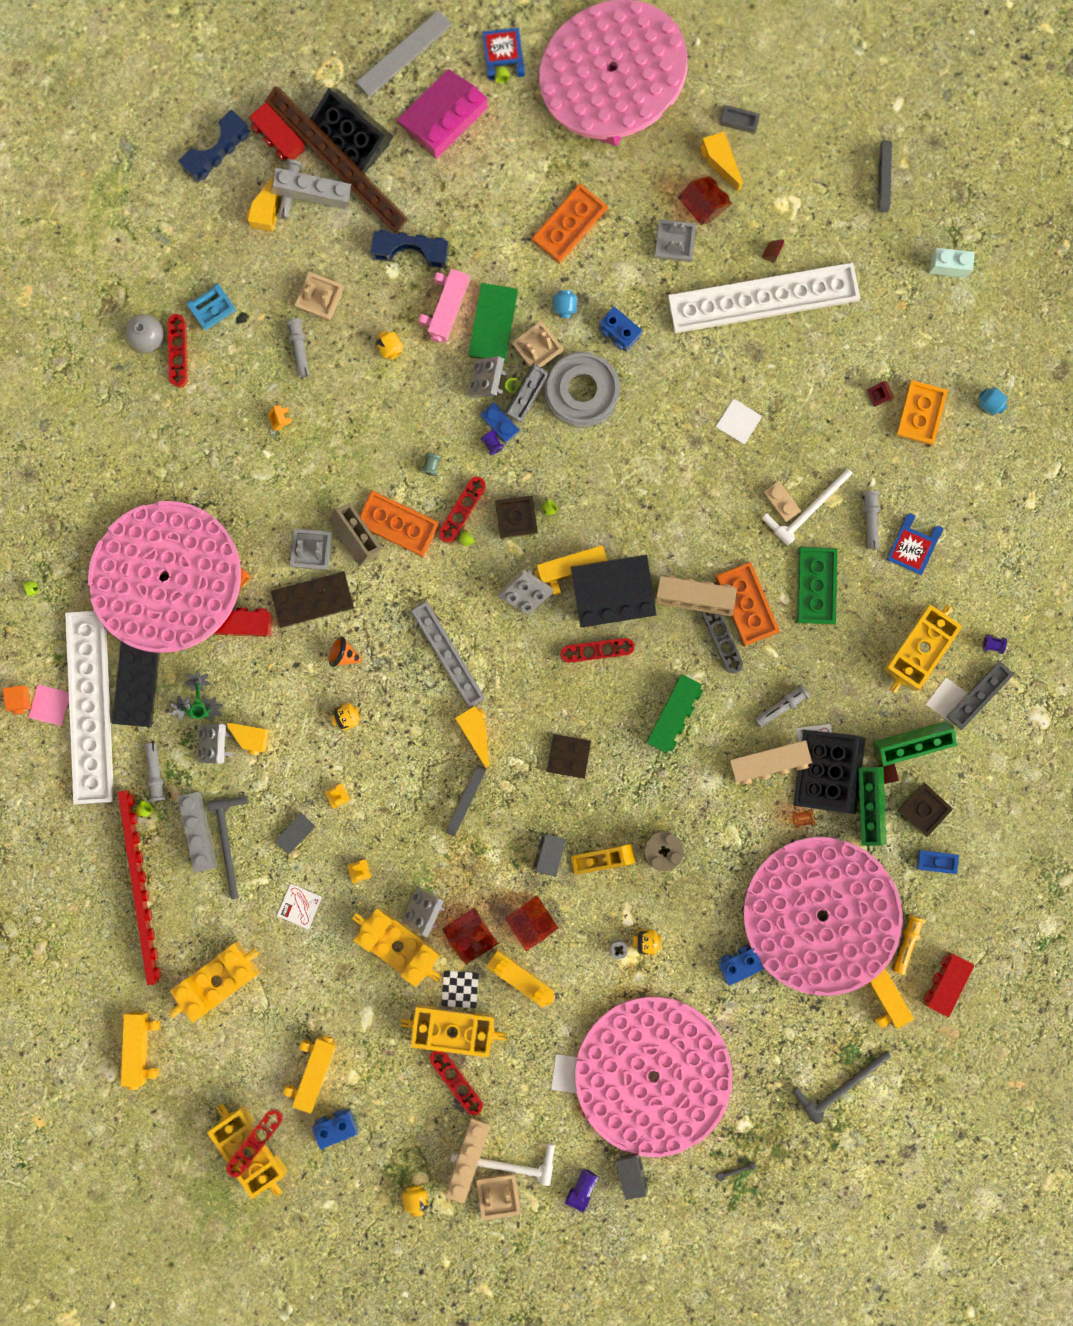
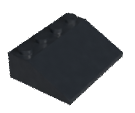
M336 88L327 89L310 117L364 174L382 155L394 137L342 91Z
M647 554L571 566L580 628L657 616Z
M803 729L802 741L806 740L812 763L808 764L809 768L798 770L793 806L856 815L859 795V768L863 764L866 738L858 735Z

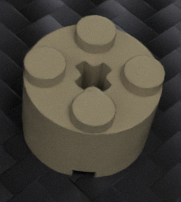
M659 831L648 837L643 847V854L645 860L653 868L660 871H669L681 863L684 849L682 842L676 835L666 831ZM661 846L668 849L665 856L658 852L661 850Z

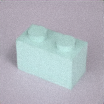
M936 248L931 255L929 274L967 278L973 271L974 252Z

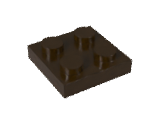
M533 495L495 500L500 539L538 534Z
M553 734L547 772L585 779L591 741Z
M923 782L897 811L920 833L928 837L953 808Z

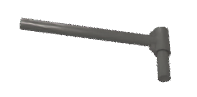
M248 796L208 801L210 812L217 813L231 899H237L238 892L224 812H227L231 806L248 804Z
M884 1051L818 1105L809 1102L799 1087H796L792 1092L803 1105V1109L814 1124L817 1125L824 1119L823 1110L888 1060L891 1055Z

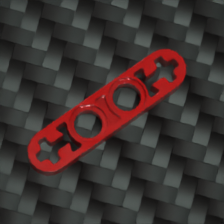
M173 314L168 319L169 381L176 388H183L188 382L187 323L180 314ZM176 320H179L181 322V324H178V330L180 333L177 332V328L173 324L176 323ZM177 337L183 340L180 346L173 345V340ZM182 356L183 362L180 365H175L173 363L174 357ZM173 369L179 370V375L183 378L179 380V383H177V381L174 380V378H177L178 374L177 371Z
M473 477L469 481L442 525L439 536L443 542L452 543L457 538L483 495L486 484L481 477ZM478 481H479V482H481V483H480V486H481L482 488H481V489H479V488L476 489L475 495H478V496L475 498V497L471 494L472 491L474 490V486H473L472 484H473V483H476V484H477ZM465 497H470L473 503L471 506L465 507L462 504V500ZM454 514H462L463 520L460 523H455L452 520ZM450 522L453 526L458 527V529L455 530V528L453 527L451 531V534L453 536L447 537V539H445V535L443 532L449 531L451 526L447 524Z
M629 638L568 645L561 650V659L566 663H576L628 656L634 651L635 645ZM617 642V646H622L624 642H627L628 645H631V648L628 649V652H625L624 649H618L619 654H615L616 647L614 643ZM604 644L612 646L611 654H603L601 648ZM587 646L591 647L594 651L591 657H585L582 653L583 649ZM580 647L579 654L581 659H577L578 655H573L568 660V657L563 655L567 652V649H570L571 652H577L576 648Z
M434 1050L430 1056V1062L466 1112L470 1115H478L483 1108V1102L448 1053ZM436 1053L438 1055H444L442 1061L445 1064L447 1063V1061L450 1063L443 1068V1070L440 1069L443 1066L440 1061L435 1062L434 1060L436 1058ZM447 1069H454L456 1077L448 1079L445 1075ZM461 1084L466 1085L468 1088V1092L465 1095H460L457 1092V1087ZM471 1093L474 1096H471L470 1099L474 1103H479L477 1106L478 1110H475L474 1108H469L471 1106V1103L468 1099L466 1102H464V1099L468 1098Z
M269 1110L228 1162L226 1170L231 1177H239L244 1173L282 1123L283 1115L280 1110ZM277 1115L276 1120L278 1123L274 1121L269 1128L265 1126L270 1121V1116ZM257 1130H264L266 1132V1139H257ZM245 1146H251L254 1149L252 1156L244 1154L243 1149ZM240 1158L244 1160L239 1166L240 1170H232L234 1167L232 1164H237Z

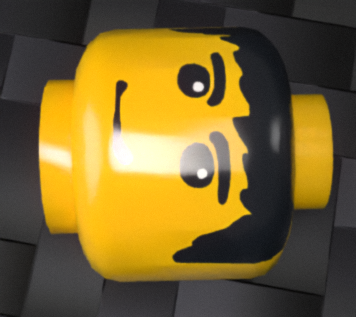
M385 330L377 336L378 340L375 343V347L383 358L393 360L402 353L403 343L395 332H387Z
M351 703L335 707L333 710L334 715H331L334 727L338 726L342 731L357 726L358 720H361L357 706H353Z
M639 929L637 936H633V948H637V953L640 955H655L657 950L661 949V935L657 934V931L654 929Z
M421 1185L407 1187L406 1191L403 1192L404 1211L411 1213L412 1217L423 1215V1211L429 1207L427 1190L422 1188Z

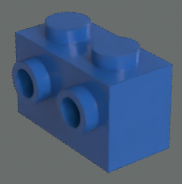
M615 306L599 322L598 327L600 329L599 332L605 338L609 337L614 341L613 344L619 350L623 349L625 352L635 344L643 331Z
M744 945L737 949V953L733 955L728 953L720 957L721 961L717 962L729 986L764 970L757 953L753 952L755 948Z
M345 1108L335 1111L334 1116L329 1118L325 1115L316 1119V1123L311 1127L320 1150L356 1136L359 1132L351 1109L345 1111Z

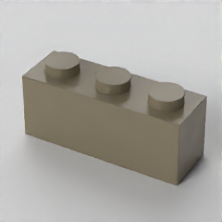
M348 503L335 509L328 521L358 565L362 566L374 560L382 548L352 504Z

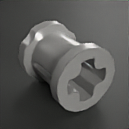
M615 940L610 945V953L615 959H623L628 953L627 946L623 941ZM622 945L623 952L615 954L614 947Z

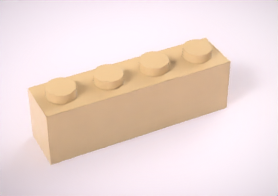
M671 575L661 576L657 592V604L733 616L737 588L727 584L722 586L714 585V583L709 581L702 583L695 582V580L690 578L683 580Z
M804 740L732 759L730 762L736 783L740 782L741 785L752 783L751 779L756 777L764 780L771 778L770 774L778 772V775L790 773L789 769L797 767V770L809 768L808 764L812 763L807 742Z
M470 1116L445 1191L446 1198L465 1204L490 1128L489 1122Z

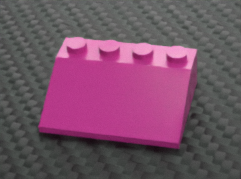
M447 69L396 121L437 159L488 108L487 97L473 84Z

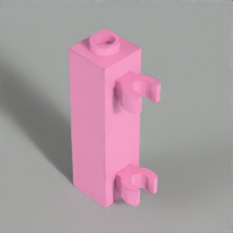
M454 269L450 270L448 277L436 272L434 277L435 283L444 286L433 318L421 314L418 320L420 325L429 327V337L438 343L442 341L447 343L470 282L468 274Z

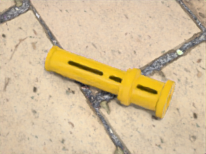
M908 915L909 921L906 930H903L905 937L893 969L894 972L905 975L915 942L920 939L919 933L922 924L926 921L913 915ZM908 947L907 952H906V955H905V958H904V961H903V963H902V960H903V957H904L906 948Z

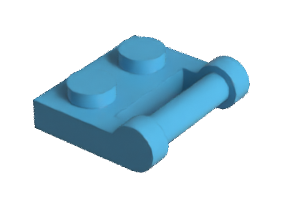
M218 282L213 285L212 289L194 301L190 300L186 303L205 331L236 311ZM215 295H220L218 298H216L200 310H197V307H199Z

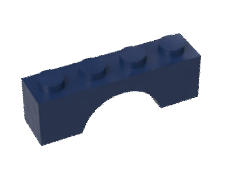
M232 109L218 121L221 135L215 146L208 150L191 148L178 160L182 169L197 183L206 179L209 172L214 167H218L222 163V159L231 154L240 142L245 141L249 136L250 130L248 125Z
M387 230L373 232L371 256L374 260L391 262L397 253L403 250H415L424 256L428 267L447 268L449 242L444 238L435 237V239H431L424 235L409 236L403 232L393 234Z

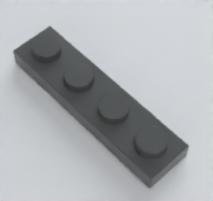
M1001 661L997 662L946 717L957 728L963 730L1014 674Z

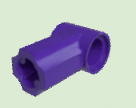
M582 1169L574 1188H571L565 1204L584 1213L598 1176L590 1170Z

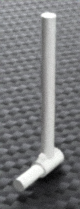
M847 468L789 527L779 526L768 514L762 520L788 546L795 539L793 532L852 475L851 470Z
M547 1143L545 1160L539 1168L482 1158L479 1159L477 1166L536 1176L541 1185L549 1186L552 1176V1160L555 1145ZM452 1153L450 1161L455 1162L458 1154Z

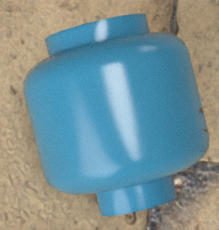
M572 290L557 291V294L553 296V312L560 314V318H571V314L577 312V295L573 294Z
M987 387L978 397V400H980L979 406L989 415L1001 414L1008 406L1006 404L1007 396L996 387Z

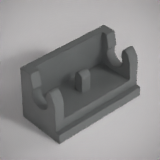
M542 832L532 870L556 877L566 839Z
M634 1153L620 1156V1159L616 1160V1165L625 1200L646 1197L649 1189L641 1157Z

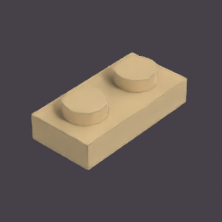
M780 481L763 492L784 523L801 512Z

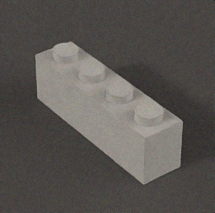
M275 168L271 194L346 209L349 202L351 184Z
M202 792L178 796L194 873L217 868L218 865Z

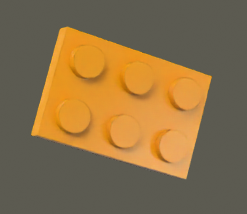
M911 380L896 436L934 445L948 390Z

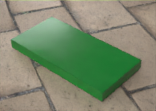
M481 283L468 357L484 359L499 356L506 363L518 289Z
M798 548L797 623L836 624L838 548Z

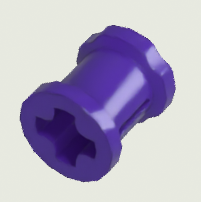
M495 430L488 432L480 439L489 449L490 456L504 448V445L497 439Z
M986 634L983 640V651L992 650L1004 654L1007 638H996Z

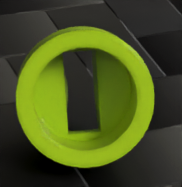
M500 66L495 70L494 76L497 83L509 81L510 76L507 68Z
M514 377L509 378L505 384L506 390L510 393H516L520 386V381ZM511 380H515V390H511Z
M548 499L542 504L541 510L546 512L544 515L551 516L558 512L557 505L553 500Z
M467 530L461 533L459 541L462 545L470 546L475 543V540Z
M27 581L23 583L28 597L34 596L39 592L36 582Z
M141 801L137 805L135 812L137 816L146 818L153 812V808L148 802Z

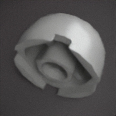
M139 314L128 321L125 328V336L128 343L136 351L151 353L157 347L162 346L165 339V331L155 317L148 314Z

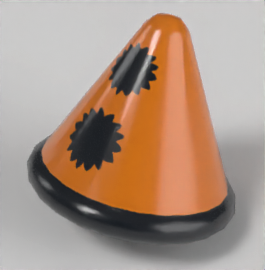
M340 636L335 640L329 653V665L331 667L355 664L362 661L361 656L346 641L345 637Z

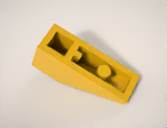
M725 132L703 138L700 146L702 157H705L707 163L736 191L741 190L743 181Z
M273 176L251 203V208L247 210L246 220L251 228L274 231L280 195L271 194Z
M474 706L455 719L487 768L490 765L486 723L483 720L487 717L481 708L477 710Z
M632 844L571 856L574 875L636 863Z

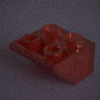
M710 176L691 181L678 196V199L701 226L713 221L733 204L729 200L728 194L722 191L717 186L715 179Z
M538 895L505 916L506 922L526 952L559 928Z
M473 908L442 928L449 944L466 965L499 944L476 908Z

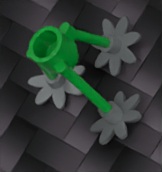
M199 670L196 671L195 676L187 674L190 680H187L185 685H192L191 691L196 689V701L188 704L190 697L185 698L183 701L181 696H177L178 703H170L173 708H176L171 712V715L178 714L179 720L183 719L184 714L195 719L209 716L210 721L214 720V715L222 716L218 709L222 708L223 704H216V697H213L210 702L207 698H203V702L200 701V691H204L203 685H210V682L205 680L208 674L200 676Z

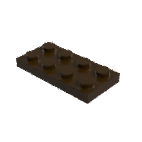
M345 572L271 591L280 628L355 609Z

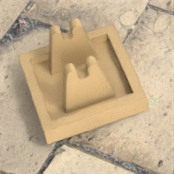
M308 272L295 307L331 321L345 287L343 284Z
M542 320L512 342V346L529 368L532 363L543 368L564 352L563 347Z
M515 1173L476 1179L482 1221L521 1215Z

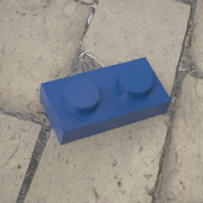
M495 403L480 414V417L492 430H495L496 434L505 444L520 432L516 425Z
M918 850L917 869L957 874L959 855Z

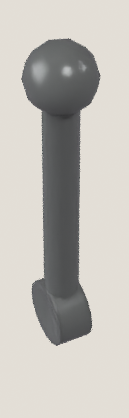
M751 1162L748 1166L727 1173L719 1172L717 1178L719 1181H723L725 1177L749 1169L754 1170L756 1169V1163Z

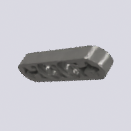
M884 140L881 141L879 148L877 208L878 212L888 213L891 201L892 141Z
M702 612V617L725 669L731 674L738 673L743 668V662L723 616L713 614L715 620L719 618L720 621L710 625L709 622L713 621L711 616H707L706 612ZM715 625L723 627L724 632L722 635L714 634L713 627ZM723 642H728L731 645L729 653H724L721 650ZM733 652L735 653V656H733L732 659L734 662L739 663V665L736 666L737 670L729 667V665L731 664L730 658L726 660L724 656H729Z
M480 765L476 767L446 830L447 834L455 837L487 768Z

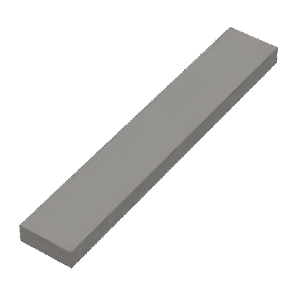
M438 10L356 82L357 86L370 98L451 27V22Z
M425 601L410 610L469 709L485 700L486 698L428 602Z

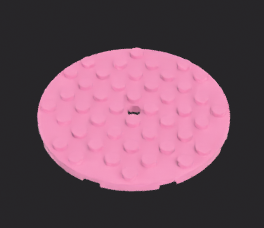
M636 0L602 2L574 15L560 27L550 40L540 65L539 81L541 94L555 120L575 134L593 139L628 136L653 124L662 116V113L669 105H673L686 79L688 69L687 49L677 24L659 8ZM610 65L617 66L615 71H608Z
M159 501L158 503L142 505L132 509L118 518L108 528L109 530L102 540H99L93 552L88 571V586H90L91 603L94 611L104 627L112 635L139 650L154 653H170L185 650L201 643L222 626L230 615L239 594L241 565L235 543L226 529L214 517L190 504L175 501ZM168 572L170 578L162 582L160 580L161 574Z
M814 837L798 840L782 847L769 856L759 867L750 882L745 897L744 925L751 948H755L753 952L757 953L763 967L778 981L792 989L807 994L821 996L840 995L859 989L869 983L891 961L899 944L902 927V907L893 880L871 854L847 841L828 837ZM820 910H824L828 914V918L824 922L817 918V913Z
M648 996L631 999L616 1005L592 1025L578 1052L575 1083L578 1099L584 1114L593 1128L606 1141L623 1151L638 1154L639 1156L663 1157L683 1152V1150L700 1143L713 1131L721 1120L729 1100L732 1088V1067L723 1039L703 1014L678 1000ZM649 1072H658L659 1078L656 1081H650L648 1079Z

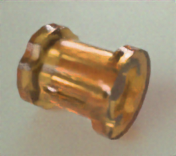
M808 809L806 812H792L793 824L796 829L799 826L809 824L815 826V816L812 809Z

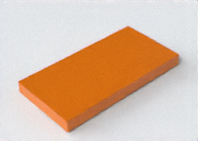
M579 183L531 238V241L560 264L606 212L608 206Z
M373 490L359 515L371 533L422 557L425 556L440 525V522Z
M751 562L715 576L718 585L727 584L737 588L733 616L731 617L743 646L780 632Z

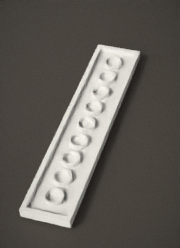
M853 263L668 295L674 333L852 303L860 300Z
M95 611L65 613L73 804L114 802L107 629L99 620Z

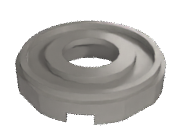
M574 352L562 357L553 365L545 382V398L551 413L559 421L575 428H589L606 421L612 415L620 397V381L614 367L607 360L590 352ZM577 375H588L596 383V394L589 401H576L569 393V382Z

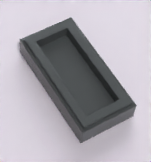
M724 105L719 125L755 134L760 114Z
M301 813L275 842L289 855L316 826Z

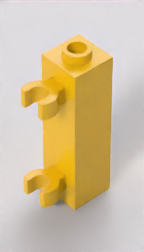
M603 545L539 564L537 565V571H534L539 580L550 584L553 588V596L561 594L558 581L572 577L571 566L608 560Z
M497 949L486 965L489 970L542 1008L546 1004L550 1006L556 997L553 995L555 990L499 949Z
M884 969L876 978L868 983L886 1013L876 1018L875 1022L880 1028L887 1026L891 1022L895 1028L899 1029L914 1020L886 969Z
M128 1012L124 1014L121 1086L127 1087L128 1090H137L145 1084L146 1078L156 1079L159 1076V1068H146L148 1030L158 1031V1029H161V1021H148V1012Z
M327 1035L319 1036L315 1044L304 1039L301 1041L299 1049L310 1052L311 1056L300 1087L297 1089L287 1084L283 1091V1095L295 1098L293 1108L310 1114L314 1110L337 1042L333 1041L334 1038Z

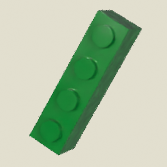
M683 674L680 675L646 744L665 754L674 750L677 744L675 738L677 734H682L686 726L683 722L686 716L690 718L695 708L692 706L694 700H699L703 693L701 689L702 684Z
M946 721L872 741L875 758L882 766L957 746L955 729Z
M860 767L859 790L862 846H883L887 844L884 767Z

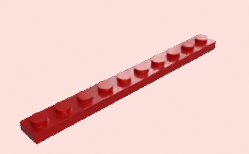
M130 790L118 792L146 983L147 985H153L159 982L161 970L160 967H157L156 963L158 951L156 947L154 948L153 943L155 931L151 928L150 923L152 912L151 909H148L147 904L149 892L147 889L145 890L146 873L142 870L141 864L143 862V853L139 851L138 844L141 839L135 825L138 823L136 813L133 812L135 799Z

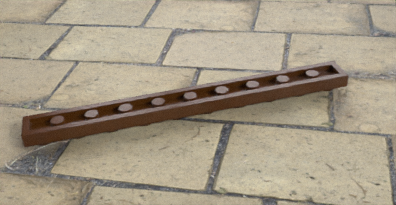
M275 86L265 99V102L344 183L351 184L350 189L394 233H398L408 221V218L278 86Z

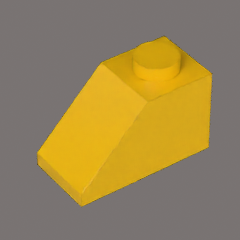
M233 723L227 724V727L242 749L248 750L247 754L259 756V752L265 753L269 730Z

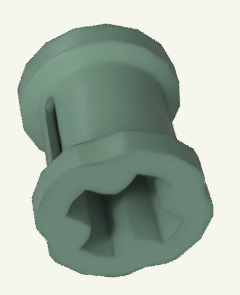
M425 453L426 461L421 472L426 475L437 476L438 473L436 471L439 461L442 460L441 456Z

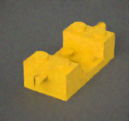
M930 604L920 613L914 622L916 625L883 668L895 680L889 688L890 691L896 694L901 684L906 685L913 691H918L922 688L963 627L948 617L953 609L949 607L950 605L946 604L943 610L940 611ZM922 642H926L929 645L927 653L920 650L919 646Z
M378 907L368 919L363 918L358 913L352 918V920L361 925L360 932L353 941L366 951H372L400 972L401 977L413 986L417 987L421 980L427 976L436 983L441 978V975L433 970L434 963L441 953L383 909ZM395 941L403 943L404 948L402 951L397 952L393 949Z
M237 941L189 978L182 981L170 990V993L177 1002V1006L168 1011L169 1015L172 1014L171 1017L174 1018L180 1012H183L193 1023L260 973L252 962V959L259 955L258 951L255 952L257 949L254 947L246 953ZM213 976L221 977L222 984L220 986H215L212 983Z
M420 1004L416 1006L414 1019H401L400 1027L412 1028V1048L489 1058L493 1039L505 1041L506 1032H498L494 1029L495 1014L480 1012L470 1014L440 1010L435 1006ZM449 1027L457 1028L458 1035L456 1037L448 1036L447 1029Z
M222 1103L216 1108L222 1119L207 1132L227 1164L254 1130L252 1124L255 1120L245 1105L229 1113ZM256 1131L257 1139L262 1140V1138ZM265 1144L244 1173L237 1177V1179L251 1199L267 1188H270L274 1196L277 1197L282 1191L276 1182L286 1175L288 1169L278 1154L273 1156ZM251 1146L244 1147V1149H249L252 1155L254 1154V1149ZM240 1158L237 1164H232L234 1166L232 1170H240L239 1166L244 1160Z

